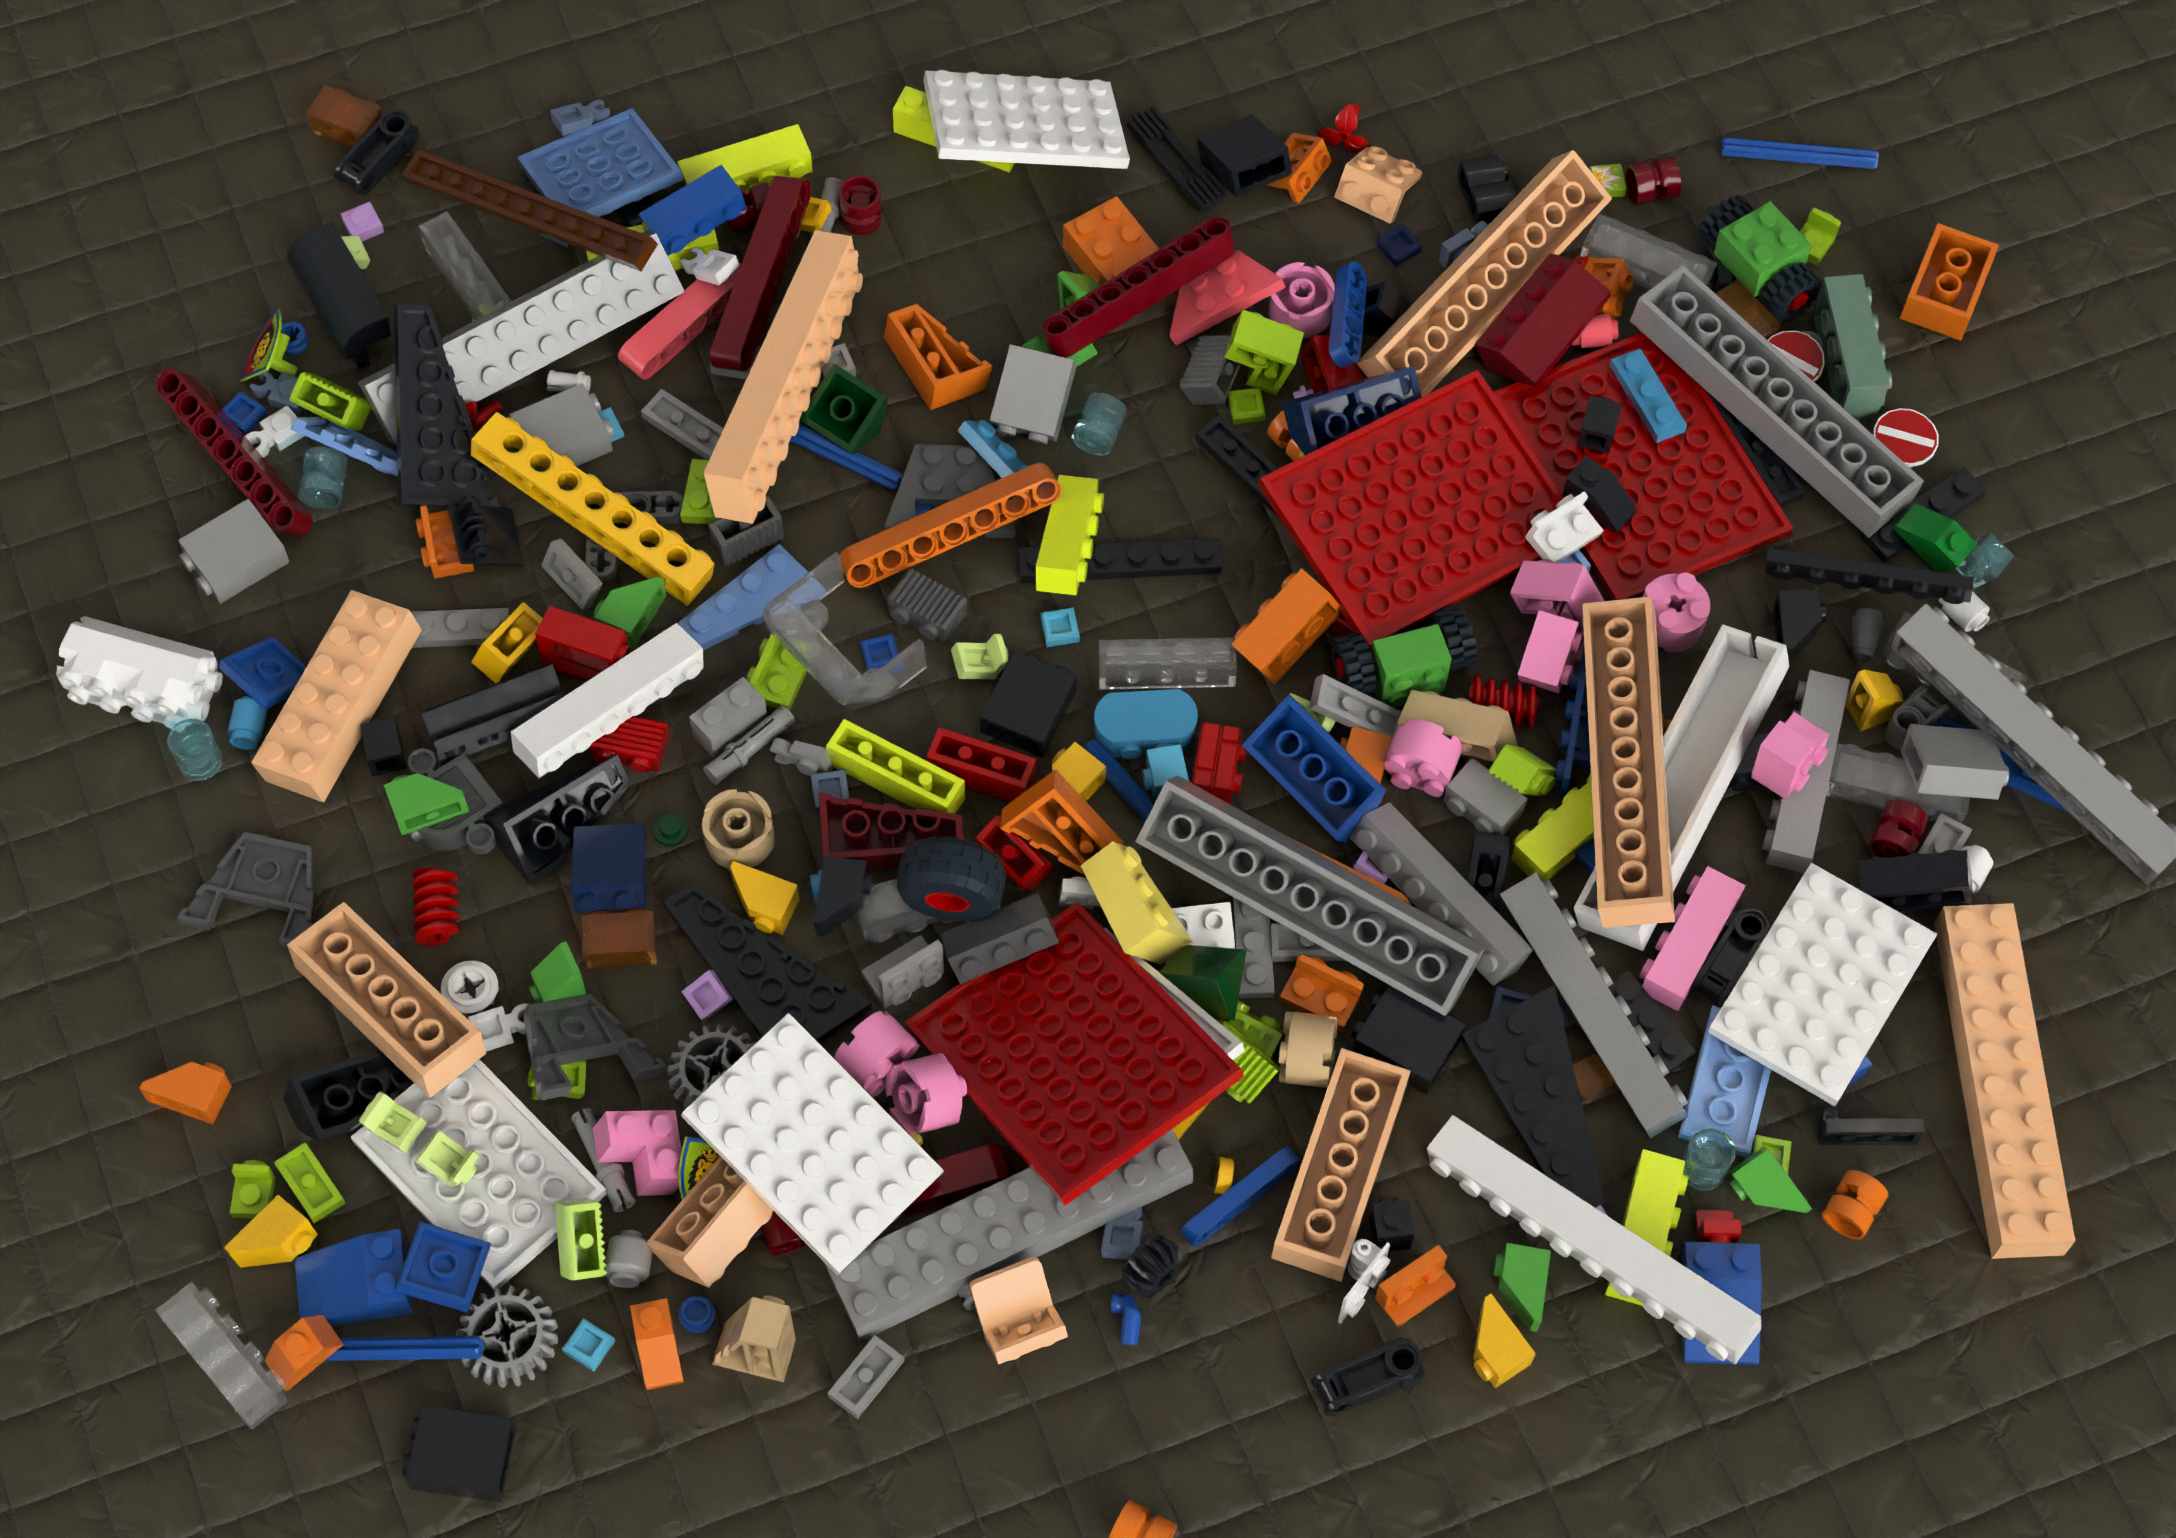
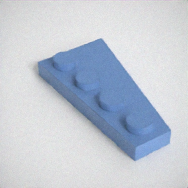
M297 417L291 430L339 450L353 458L371 464L373 468L380 472L398 476L397 451L358 431L345 429L323 417Z
M778 544L677 624L705 650L739 634V630L753 623L757 626L767 621L770 615L783 609L785 611L791 610L799 606L798 602L811 596L816 598L824 594V587Z

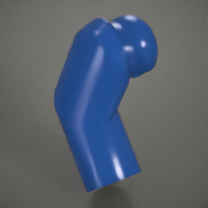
M1115 1293L1112 1295L1110 1310L1113 1313L1123 1314L1120 1343L1138 1345L1141 1313L1135 1299L1128 1293H1125V1295Z

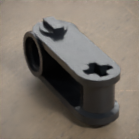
M393 109L385 112L340 160L335 169V178L340 182L346 181L354 186L356 192L360 195L368 194L407 152L414 147L416 141L420 138L418 127L411 123L410 117L405 111Z
M1741 908L1739 912L1733 911L1724 925V928L1727 929L1695 978L1690 988L1691 991H1700L1715 1000L1716 1006L1722 1008L1772 927L1766 914L1756 908ZM1749 926L1753 928L1757 934H1746L1741 927Z
M1400 1337L1383 1344L1382 1348L1319 1373L1311 1379L1313 1387H1318L1326 1405L1324 1408L1326 1416H1333L1400 1388L1405 1390L1422 1383L1421 1378L1425 1375L1421 1365L1422 1354L1417 1345L1409 1339ZM1397 1357H1405L1412 1363V1367L1407 1370H1400L1395 1367L1393 1360Z

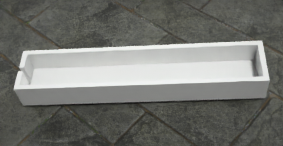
M1723 624L1663 736L1673 892L1790 667L1786 645L1757 636L1755 639L1756 659L1753 658L1755 654L1751 633ZM1595 866L1574 906L1578 926L1643 951L1657 923L1603 928L1598 911Z

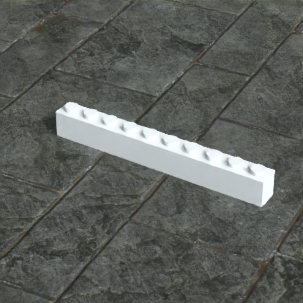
M1454 1115L1450 1117L1427 1147L1430 1166L1436 1173L1445 1178L1450 1175L1460 1182V1187L1473 1197L1480 1195L1489 1201L1490 1207L1501 1216H1512L1520 1222L1519 1225L1528 1234L1534 1237L1540 1235L1548 1240L1552 1249L1564 1257L1569 1255L1581 1262V1267L1587 1273L1596 1278L1601 1275L1612 1283L1611 1286L1617 1293L1625 1298L1632 1296L1643 1303V1308L1653 1317L1661 1319L1663 1316L1675 1324V1330L1689 1340L1696 1338L1705 1344L1706 1350L1718 1360L1724 1361L1727 1359L1736 1364L1760 1332V1315Z

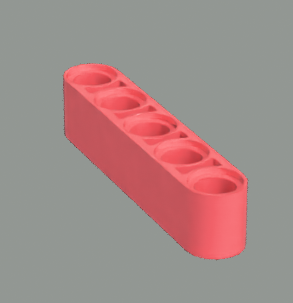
M741 266L720 285L701 280L694 281L684 290V293L677 296L623 344L618 353V360L641 379L647 380L724 313Z

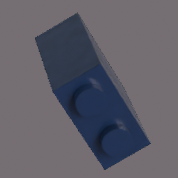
M645 823L574 827L571 892L575 912L646 908L648 845Z

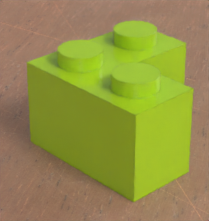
M1242 310L1233 325L1224 358L1250 367L1245 385L1261 388V391L1276 396L1296 364L1304 332L1294 329L1289 324L1267 319L1259 313Z

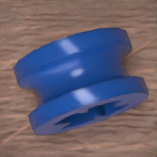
M297 322L284 323L281 333L288 336L294 335L297 338L293 342L289 340L285 353L297 355L305 351L309 342L305 328Z

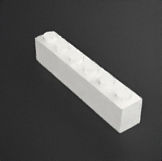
M675 623L512 730L513 752L538 778L549 771L557 770L564 761L576 753L584 752L591 743L605 734L614 732L621 723L632 716L641 714L648 705L659 698L668 696L675 687L687 679L695 678L704 669L703 648L682 627Z

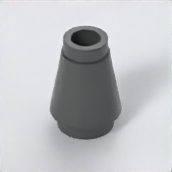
M1861 608L1856 610L1855 616L1851 618L1852 657L1860 661H1870L1873 659V654L1884 629L1885 621L1883 620V613L1880 611Z

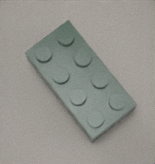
M1863 274L1824 277L1812 311V318L1816 334L1821 337L1823 342L1824 369L1831 398L1857 421L1876 420L1880 408L1885 404L1887 390L1892 387V374L1890 369H1886L1884 363L1885 345L1878 338L1879 322L1877 315L1872 314L1871 289L1869 286L1866 287Z

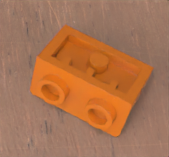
M1292 133L1284 143L1288 147L1292 174L1266 186L1287 189L1292 201L1300 203L1329 167L1332 159L1323 138Z
M1589 257V261L1584 269L1603 284L1612 295L1596 315L1610 314L1611 320H1616L1621 315L1627 293L1633 287V275L1629 272L1624 259Z
M1299 954L1295 969L1279 997V1002L1299 1012L1337 1017V1030L1343 1032L1361 999L1364 984L1352 973L1334 970L1316 956L1307 957Z
M1439 1244L1379 1284L1375 1299L1396 1327L1401 1326L1455 1289V1282L1444 1269L1447 1255Z

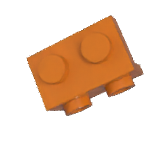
M427 505L420 506L422 518L416 519L419 538H425L427 545L426 547H421L424 567L431 566L434 579L475 571L474 564H460L449 510L429 514Z

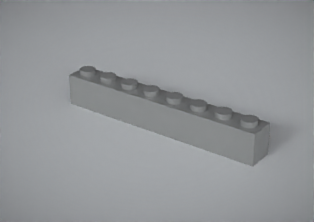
M1534 873L1500 893L1504 904L1530 946L1534 949L1538 959L1649 1138L1651 1139L1688 1117L1683 1108L1684 1105L1688 1104L1687 1099L1677 1084L1673 1087H1670L1664 1077L1669 1073L1667 1067L1658 1054L1652 1057L1645 1046L1651 1042L1640 1025L1633 1028L1627 1018L1632 1012L1623 997L1619 995L1615 998L1608 987L1614 983L1603 966L1596 969L1590 957L1594 956L1595 953L1586 938L1582 937L1578 940L1572 928L1576 927L1577 924L1568 909L1564 908L1560 911L1554 902L1559 896L1549 879L1542 882L1538 874Z

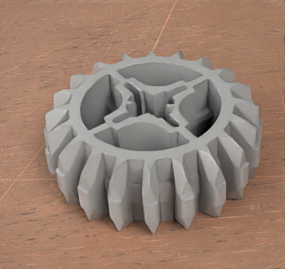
M720 1024L717 1025L716 1032H710L709 1028L704 1025L702 1027L703 1035L701 1036L690 1031V1043L679 1040L678 1048L681 1052H672L670 1057L674 1064L668 1066V1075L672 1077L669 1080L670 1089L676 1090L674 1093L675 1100L677 1102L684 1101V1109L691 1105L732 1066L731 1053L741 1058L756 1044V1042L749 1044L750 1037L746 1032L737 1037V1028L734 1026L727 1033H724L723 1026ZM711 1051H715V1052H714L713 1054H711V1055L703 1056V1054H705V1053H708V1052H711ZM723 1068L722 1074L718 1071V1075L711 1077V1071L716 1073L715 1069ZM689 1071L696 1073L698 1078L703 1079L704 1089L702 1092L694 1088L688 1081Z
M511 1285L507 1290V1294L502 1295L500 1289L495 1287L493 1290L495 1297L488 1300L487 1295L481 1293L479 1298L482 1304L479 1307L476 1304H470L469 1311L472 1316L464 1315L460 1317V1323L465 1328L456 1330V1336H479L484 1325L496 1316L494 1325L490 1329L482 1331V1335L479 1337L484 1340V1351L503 1353L507 1362L493 1361L485 1356L478 1359H462L461 1361L464 1367H472L471 1374L474 1378L484 1374L483 1380L487 1385L493 1383L497 1377L498 1384L502 1388L506 1387L508 1378L513 1379L515 1386H520V1376L526 1374L528 1379L534 1380L533 1368L537 1367L540 1370H546L547 1365L542 1357L554 1358L555 1352L550 1345L558 1343V1336L553 1333L558 1328L555 1319H549L553 1312L549 1306L542 1307L543 1300L540 1296L531 1299V1293L526 1288L517 1296L515 1287ZM508 1312L525 1314L534 1322L526 1323L525 1320L513 1321L509 1318ZM505 1323L507 1325L509 1332L512 1333L510 1334L511 1340H509L510 1350L508 1349L506 1342H503L504 1333H506L504 1328ZM532 1338H535L532 1347L519 1358V1351L522 1346L532 1342Z

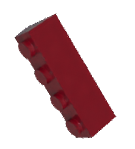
M1550 253L1475 343L1486 371L1537 387L1612 296L1611 292L1575 260Z

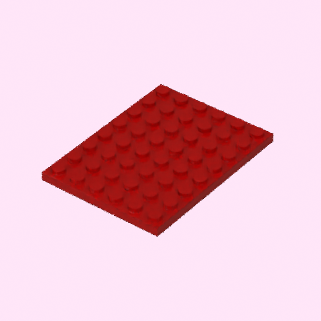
M1642 332L1552 368L1537 387L1516 382L1493 392L1561 494H1563L1566 478L1584 456H1587L1615 475L1635 505L1636 511L1618 534L1598 523L1604 531L1599 537L1580 548L1611 601L1643 597L1646 586L1662 575L1685 572L1697 575L1792 535L1793 526L1705 389ZM1640 348L1687 424L1684 433L1655 443L1610 368L1611 359ZM1590 396L1605 397L1614 402L1622 403L1609 454L1577 446Z
M1478 370L1261 477L1257 483L1325 589L1340 605L1339 610L1354 633H1360V635L1365 637V642L1369 646L1368 650L1372 648L1374 640L1397 635L1430 618L1433 612L1447 609L1519 571L1523 561H1538L1542 559L1525 538L1532 527L1530 522L1544 510H1547L1548 513L1556 510L1555 506L1564 498Z
M1078 902L1052 919L1059 943L972 980L958 984L904 1022L908 1031L929 1055L937 1053L945 1055L955 1070L956 1075H961L965 1079L967 1085L966 1096L1064 1206L1244 1077L1242 1069L1129 954L1124 953L1122 947Z

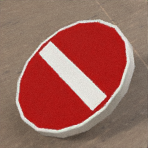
M1796 330L1782 331L1768 339L1775 348L1813 382L1820 378L1825 365L1824 352L1819 343L1809 334Z
M1899 408L1890 410L1879 417L1873 428V435L1908 467L1924 464L1933 457L1938 447L1939 434L1935 425L1924 414L1912 409Z

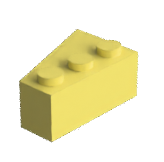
M1111 842L1080 866L1124 953L1162 964L1193 940L1142 866L1138 853L1130 846L1127 847Z

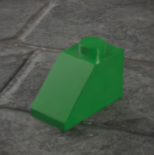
M1916 503L1892 527L1935 572L1944 573L1957 568L1977 546V543L1955 520Z

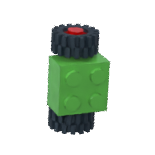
M1736 195V197L1730 196L1728 201L1724 199L1720 202L1719 207H1713L1711 209L1713 212L1704 217L1706 221L1700 223L1698 236L1753 297L1762 293L1763 296L1760 297L1761 305L1778 323H1787L1788 320H1794L1797 314L1799 316L1802 315L1806 307L1809 309L1813 305L1811 302L1817 299L1822 281L1806 265L1811 244L1771 201L1755 210L1740 195Z
M1460 605L1433 612L1430 619L1431 626L1374 640L1371 652L1368 651L1369 646L1365 642V637L1360 635V633L1356 632L1332 638L1330 650L1332 652L1331 659L1334 662V672L1336 671L1337 674L1336 679L1364 694L1374 691L1378 701L1392 707L1404 705L1411 689L1421 692L1433 691L1440 694L1445 691L1449 671L1476 664L1477 648L1474 645L1476 640L1472 635L1473 628L1469 625L1468 615L1466 616V611Z

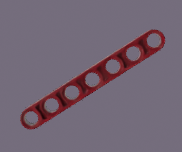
M776 175L771 182L711 346L710 361L715 368L747 371L752 363L810 202L811 183L808 179Z
M1219 216L1207 219L1047 318L1042 325V330L1049 354L1064 358L1074 355L1231 257L1235 252V243L1229 220Z
M168 368L163 370L156 380V389L159 395L251 501L266 521L274 529L291 536L302 537L306 535L313 523L309 510L194 377L176 369Z
M990 1144L936 1160L935 1162L944 1172L895 1220L958 1202L1011 1177L1002 1146L1000 1144ZM774 1211L769 1221L761 1226L770 1255H783L809 1247Z

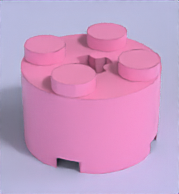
M1295 262L1285 265L1276 272L1286 287L1269 296L1268 316L1270 320L1291 325L1294 329L1304 332L1303 338H1309L1321 333L1331 323L1335 285L1331 276L1323 268L1316 265L1313 268L1304 266L1305 263Z
M1686 572L1662 575L1646 586L1643 597L1652 596L1656 617L1657 645L1664 648L1663 651L1682 652L1693 647L1702 635L1710 613V599L1708 593L1697 582L1694 575Z
M1410 719L1403 726L1402 723H1399L1383 760L1385 761L1386 771L1392 776L1391 783L1401 789H1409L1411 786L1434 797L1442 796L1451 781L1463 751L1462 743L1454 735L1450 740L1442 734L1444 728L1428 721Z
M878 1011L862 1021L851 1032L855 1038L849 1046L843 1041L834 1059L874 1098L885 1089L886 1077L890 1068L909 1061L920 1045L887 1011H885V1014L882 1011Z
M937 1053L892 1066L886 1077L885 1090L886 1097L891 1095L893 1097L895 1107L889 1108L892 1118L911 1135L957 1124L962 1110V1097L967 1094V1085L961 1075H956L955 1070L945 1055Z

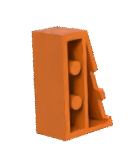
M914 304L888 314L884 339L929 410L987 390L992 365L986 360L981 362L969 352L970 347L963 341L958 343L946 333L947 328L918 304Z
M1056 769L1002 808L1000 829L1009 834L1011 831L1028 840L1029 845L1036 849L1041 847L1058 857V861L1082 874L1084 872L1080 865L1111 842L1124 844V841Z

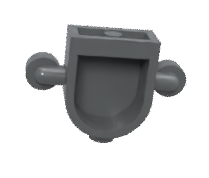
M424 748L413 751L408 758L411 774L419 773L462 790L469 812L407 833L409 838L414 843L421 841L427 847L440 851L454 850L468 844L469 849L475 854L484 855L491 852L496 845V838L493 829L487 824L485 817L504 806L501 799L464 752L438 769V763L432 751Z

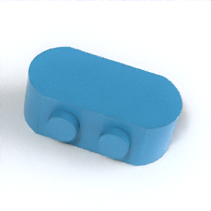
M1180 689L1108 693L1099 701L1095 709L1094 738L1102 744L1112 757H1122L1128 760L1146 756L1148 749L1181 744L1182 752H1185L1192 745L1196 737L1197 707L1193 699Z

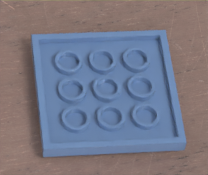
M633 108L517 157L521 169L541 196L597 217L610 214L615 209L631 202H637L647 195L661 189H667L673 184L684 180L681 169Z

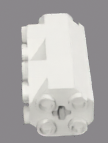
M86 616L80 618L82 623L75 621L70 624L59 648V656L65 658L64 667L57 665L56 672L63 688L69 691L67 697L70 700L82 705L87 704V702L99 705L110 713H119L121 707L127 705L133 709L131 715L136 719L147 723L151 722V720L160 722L174 731H183L186 724H190L195 720L203 722L207 718L210 708L209 702L213 693L219 691L223 680V674L217 671L218 663L212 651Z

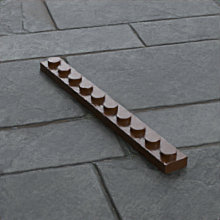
M417 149L402 173V176L412 184L638 271L643 270L658 245L650 236Z

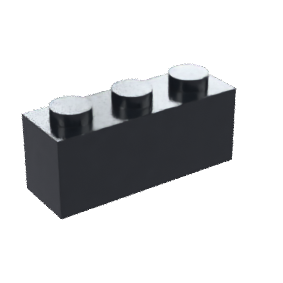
M1946 850L1941 853L1931 854L1912 853L1900 857H1874L1870 860H1859L1860 890L1898 912L1943 908V906L1973 905L1972 870L1967 850Z

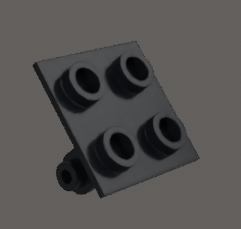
M473 494L464 496L463 502L460 505H448L460 564L524 565L511 508L481 506V501L476 499V496Z

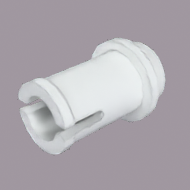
M550 370L547 378L548 391L563 392L583 383L589 394L591 377L585 375L582 371H579L578 374Z

